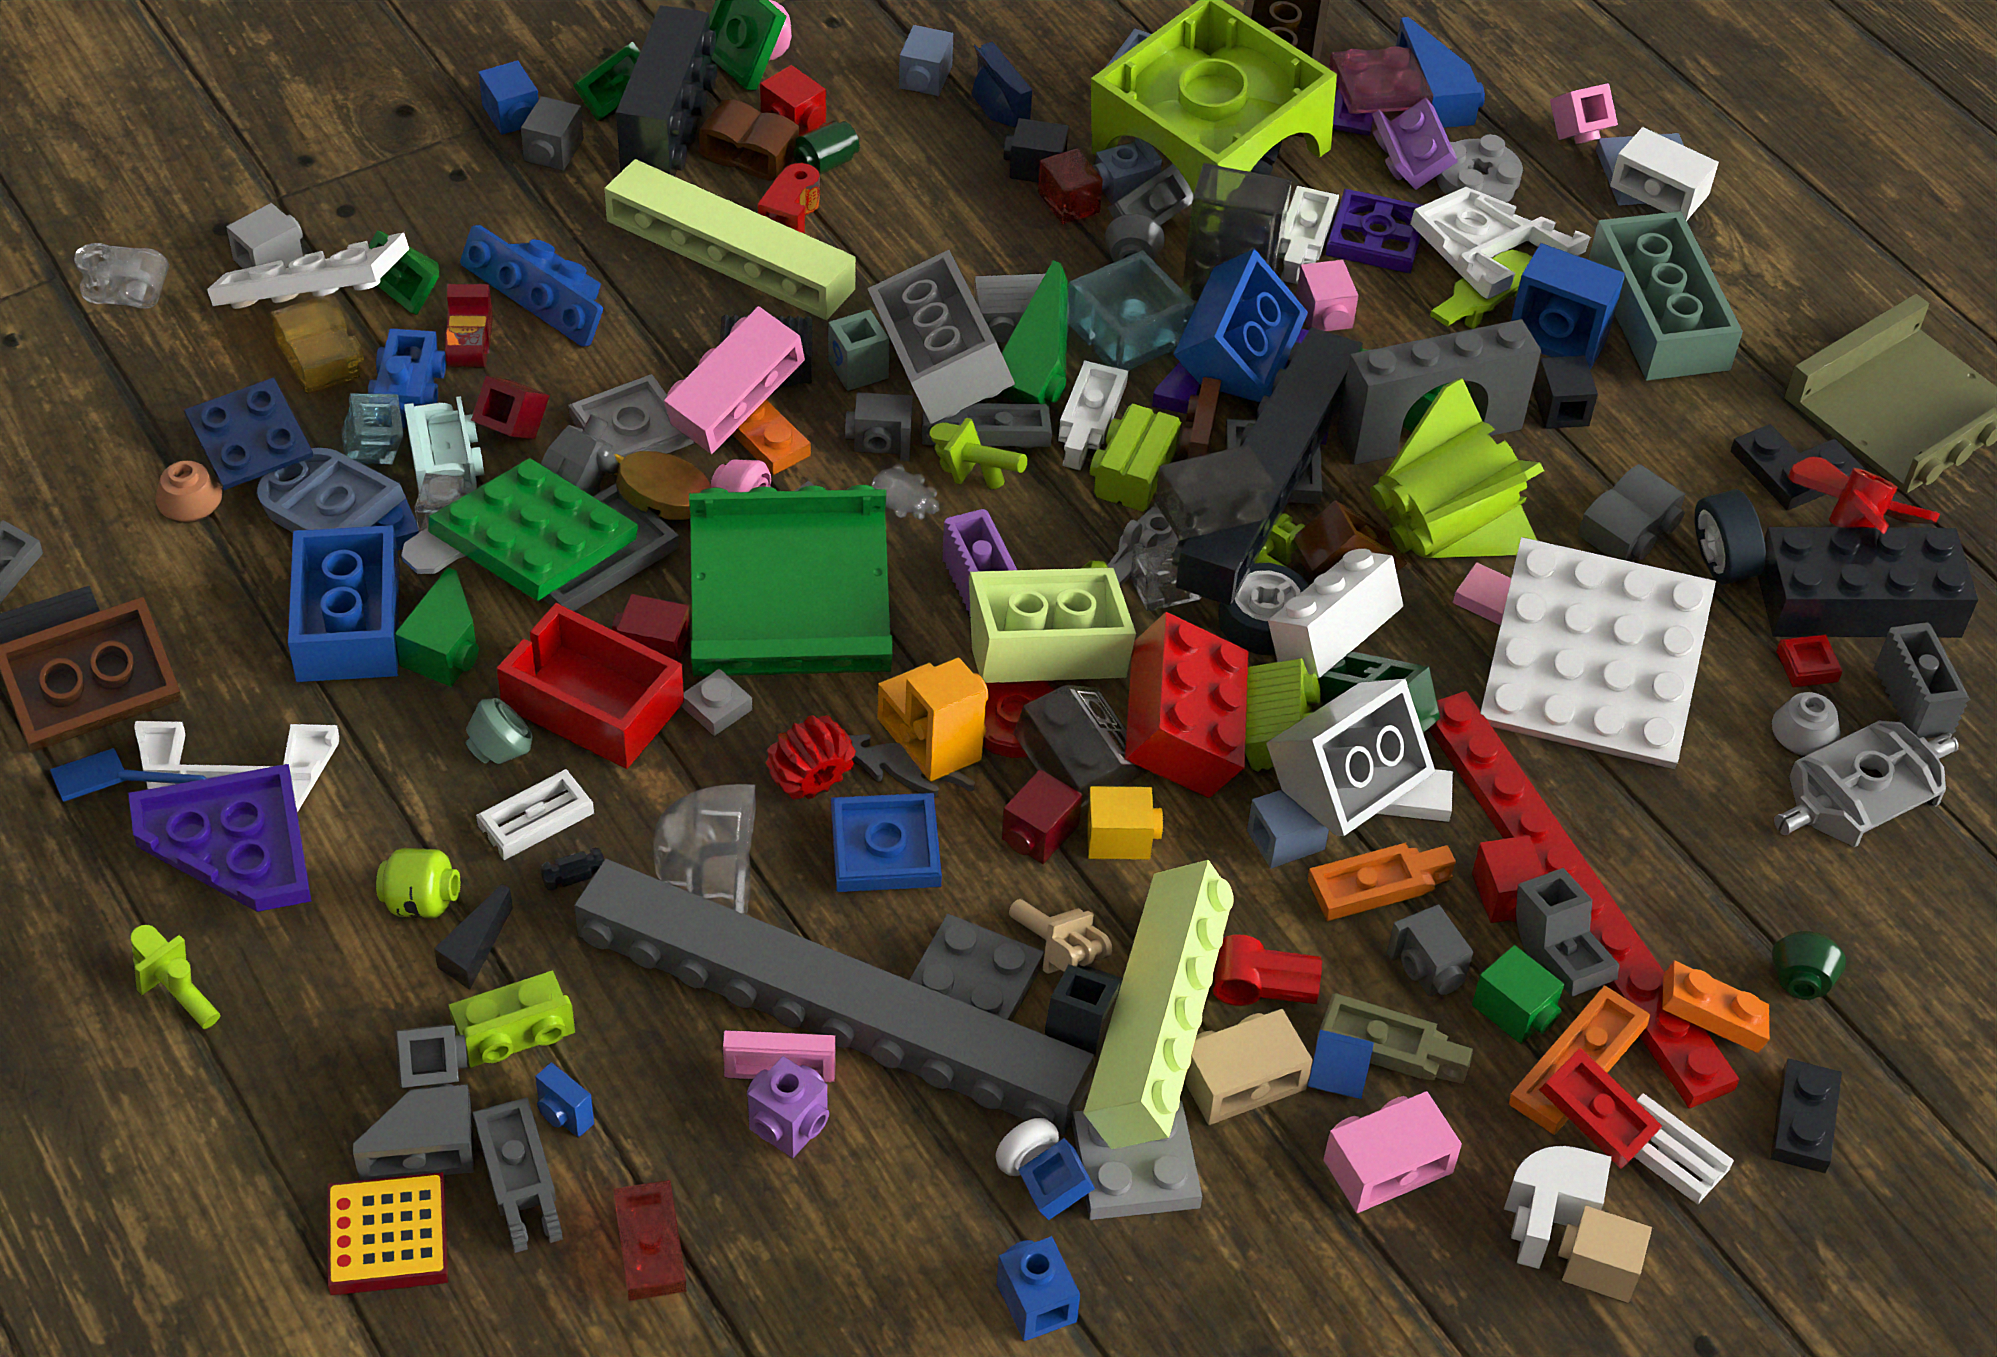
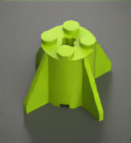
M1457 378L1442 387L1387 472L1379 478L1377 484L1370 488L1373 501L1381 511L1386 512L1393 525L1389 530L1390 536L1402 553L1412 550L1423 558L1517 555L1521 537L1537 541L1521 506L1527 497H1521L1519 492L1527 488L1526 481L1544 471L1540 462L1518 460L1512 448L1505 440L1496 444L1493 438L1488 435L1495 429L1490 424L1482 421L1463 378Z

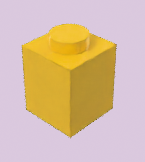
M1090 786L1087 810L1088 859L1150 860L1153 839H1162L1163 812L1162 808H1153L1152 787Z

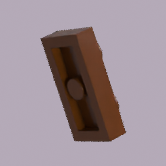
M1203 377L1200 394L1190 395L1186 421L1193 422V427L1184 426L1179 454L1188 455L1186 470L1199 466L1206 467L1218 408L1221 380Z

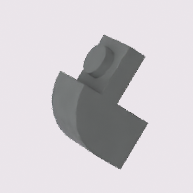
M1564 868L1518 884L1516 919L1519 935L1526 954L1563 982L1565 990L1573 997L1618 980L1619 963L1590 932L1593 900Z

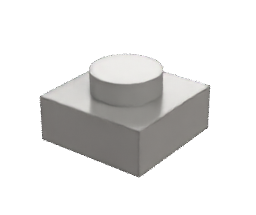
M718 669L684 692L682 708L715 736L752 711V697Z

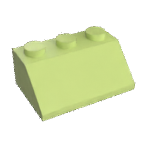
M1114 568L970 572L969 594L972 651L979 675L985 683L1127 677L1136 631Z

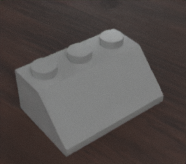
M1406 679L1358 683L1266 743L1282 791L1336 836H1345L1435 773Z

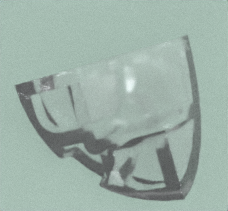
M755 785L714 786L692 792L672 803L660 816L654 832L653 856L659 880L747 915L751 891L749 851L756 814Z

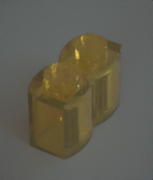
M321 296L271 312L274 335L287 361L291 364L301 387L307 394L360 377L358 363L364 361L363 352L355 335H347L345 319L338 306L331 307L327 299Z

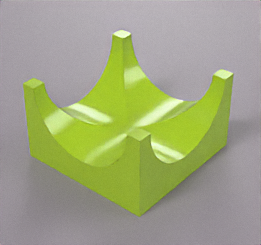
M1199 0L1091 78L1092 154L1096 156V152L1116 147L1123 135L1140 138L1156 147L1176 166L1187 181L1200 210L1202 230L1209 234L1212 221L1230 212L1234 199L1245 178L1262 156L1275 144L1290 135L1302 133L1307 143V150L1320 158L1331 150L1337 74L1223 0Z

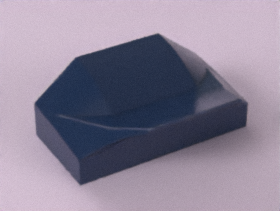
M994 42L983 44L981 48L974 45L978 59V70L972 89V97L993 121L1016 128L1019 118L1030 120L1032 89Z

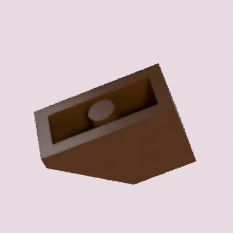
M1336 500L1300 530L1294 538L1302 552V555L1299 557L1301 564L1315 578L1326 573L1343 559L1347 552L1355 549H1369L1372 553L1392 555L1396 571L1407 564L1386 529Z

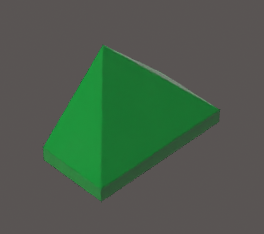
M633 42L582 74L573 84V87L597 121L605 117L620 104L640 54Z
M377 230L368 245L369 249L384 246L388 242L387 238L389 235ZM409 247V250L380 278L381 282L377 286L410 313L417 315L439 278V263Z

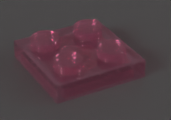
M1393 46L1378 50L1350 49L1342 52H1331L1329 68L1337 74L1336 83L1350 114L1373 113L1377 110L1381 112L1406 111L1425 97L1432 104L1433 93L1411 48Z

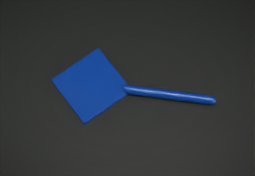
M114 748L50 769L63 802L126 780L180 784L206 779L203 775L124 770Z

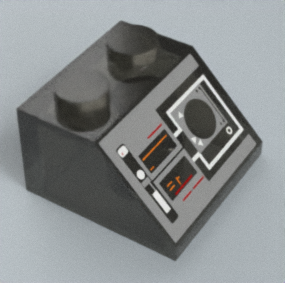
M1064 685L1023 706L1013 733L1038 771L1040 769L1082 794L1081 807L1088 804L1090 786L1121 787L1150 772L1125 760L1127 729L1098 688Z

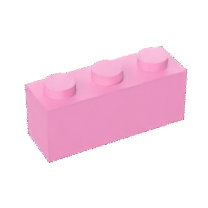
M759 306L748 317L739 319L732 327L730 335L717 348L708 350L701 358L698 367L685 380L677 381L669 390L664 403L670 424L712 455L805 360L800 335Z

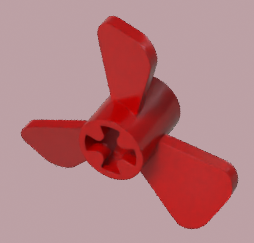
M1808 457L1794 464L1788 474L1789 480L1793 483L1839 498L1828 519L1837 527L1877 528L1885 534L1889 525L1884 519V515L1902 522L1914 524H1935L1940 516L1939 513L1892 501L1898 487L1880 476L1862 469L1853 468L1848 477L1829 461L1820 457Z

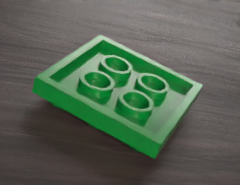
M531 458L429 516L428 522L429 533L536 601L544 598L635 541L638 530L637 523Z

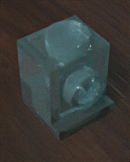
M351 393L349 397L350 408L341 430L344 455L364 464H392L403 438L398 394Z

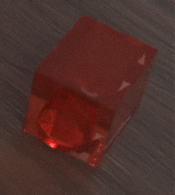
M1078 148L1040 160L1038 194L1062 224L1100 212L1103 179Z

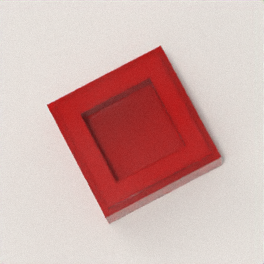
M1826 634L1782 639L1779 641L1776 652L1792 687L1839 682L1843 670Z

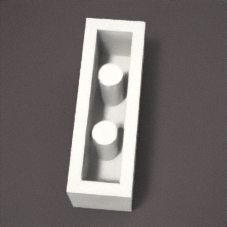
M1369 549L1349 551L1343 556V559L1326 573L1319 575L1298 596L1288 600L1282 609L1268 619L1277 661L1302 658L1308 674L1315 673L1317 678H1320L1403 607V601L1393 556L1372 553Z

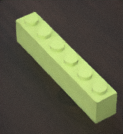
M636 159L604 188L607 222L822 319L827 320L855 290V256Z
M1209 860L1154 873L1083 1112L1111 1149L1165 1139L1170 1136L1175 1113L1179 1108L1186 1072L1191 1063V1053L1195 1038L1202 1022V1012L1206 997L1212 984L1218 952L1223 943V934L1229 911L1233 906V893L1229 883L1219 876Z

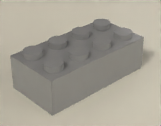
M950 250L867 288L930 424L943 418H950L960 410L985 398H992L1002 390L1015 384L997 342Z

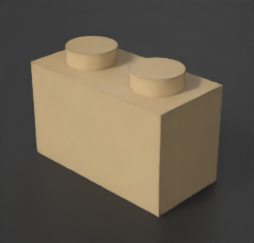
M1279 1009L1266 1015L1261 1013L1250 1015L1238 1025L1218 1032L1205 1031L1196 1035L1191 1053V1063L1187 1069L1184 1082L1208 1125L1306 1090L1313 1060L1284 1010Z

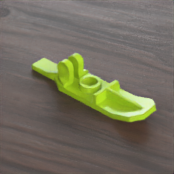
M1513 249L1499 253L1492 259L1515 273L1510 289L1486 299L1462 278L1455 283L1453 296L1434 308L1430 316L1447 327L1466 316L1465 325L1475 329L1481 322L1484 312L1493 310L1494 306L1507 297H1515L1517 295L1522 273L1532 256Z

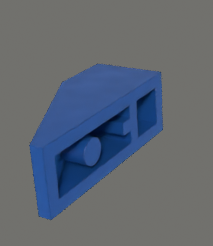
M1401 18L1395 51L1416 103L1426 97L1434 106L1443 128L1475 125L1478 108L1484 105L1485 93L1483 84L1477 82L1471 66L1411 18Z

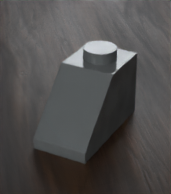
M442 1083L424 1089H413L406 1093L353 1143V1155L359 1181L443 1172L444 1175L474 1172L473 1113L468 1085L453 1086Z

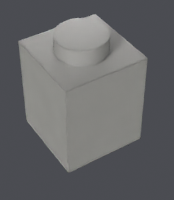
M272 203L226 226L233 260L243 269L280 260L283 261L285 268H287L289 263L303 257L300 242L303 233L300 225L293 216H286Z

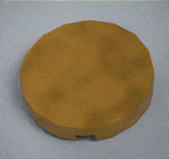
M639 451L627 455L620 462L616 478V487L626 501L641 511L647 512L648 507L660 510L659 517L668 520L690 519L689 493H700L704 489L711 488V484L704 473L694 465L674 455L657 451Z

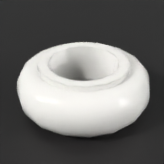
M1033 1118L1013 1128L1003 1138L997 1148L996 1161L999 1169L1009 1176L1021 1175L1018 1170L1019 1168L1059 1142L1056 1126L1045 1118Z

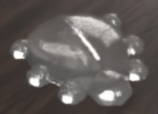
M895 464L891 469L882 470L872 480V487L875 489H886V506L889 509H893L895 515L900 518L906 517V513H912L915 518L921 520L925 518V512L934 514L939 511V501L934 498L937 495L936 489L934 487L926 488L923 485L925 482L924 476L919 473L913 476L911 473L904 471L902 464Z

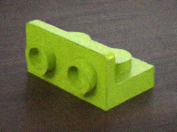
M553 970L448 1004L457 1035L465 1036L467 1061L470 1068L483 1063L500 1062L513 1053L537 1045H551L561 1040L564 1036L575 1033L572 1004L569 997L563 995Z

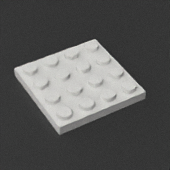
M1521 537L1480 714L1484 715L1491 727L1675 769L1679 760L1716 581Z

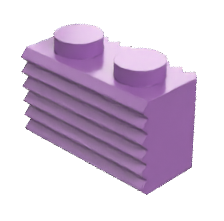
M981 509L949 517L945 520L942 562L946 563L949 575L953 576L952 582L956 583L959 596L963 597L962 603L966 604V610L969 611V617H971L970 572L1017 570L987 510Z

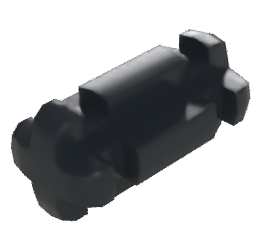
M595 847L590 849L588 854L581 851L555 860V864L550 865L549 861L545 862L540 866L544 885L547 890L552 891L557 889L556 885L562 884L565 887L591 879L592 874L598 871L605 859L600 848Z

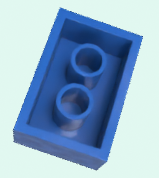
M393 525L293 531L288 646L296 682L398 676V652L395 633L399 629L400 564Z

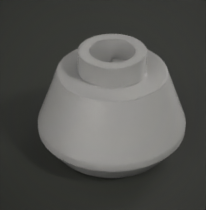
M1804 692L1795 695L1778 708L1772 719V730L1777 740L1787 750L1800 756H1807L1840 739L1837 710L1829 699L1817 693Z

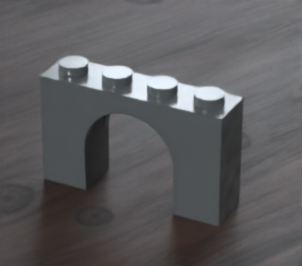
M1520 319L1353 353L1350 355L1337 435L1354 465L1394 457L1397 455L1403 421L1411 406L1430 390L1452 382L1457 378H1463L1472 387L1470 396L1482 421L1490 424L1495 429L1488 434L1489 436L1520 430L1523 427L1541 349L1524 321Z

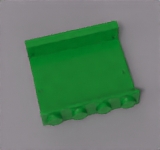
M854 485L847 488V490H826L820 486H805L798 491H777L771 487H756L749 492H728L722 488H707L700 493H689L692 588L691 660L693 677L709 676L718 669L727 676L891 672L893 653L889 618L885 516L886 489H875L869 485Z

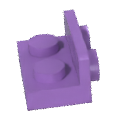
M1426 97L1392 121L1380 110L1372 114L1378 128L1373 134L1381 148L1386 153H1389V157L1385 159V162L1397 180H1401L1404 177L1417 190L1458 162L1436 110Z

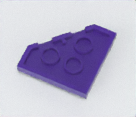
M289 764L128 793L133 835L139 849L257 912L311 902Z

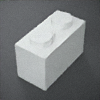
M1642 127L1618 154L1610 187L1666 213L1681 211L1687 221L1709 195L1719 162Z

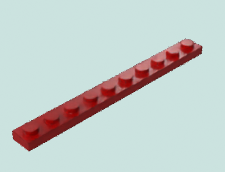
M1464 691L1437 700L1440 719L1429 727L1428 730L1503 839L1530 835L1544 873L1548 874L1564 868L1593 900L1590 932L1619 963L1618 980L1604 985L1650 1014L1648 1026L1639 1037L1687 1107L1690 1109L1735 1091L1739 1077L1706 1030L1662 1009L1663 974L1665 972L1483 714H1480V709L1468 692Z

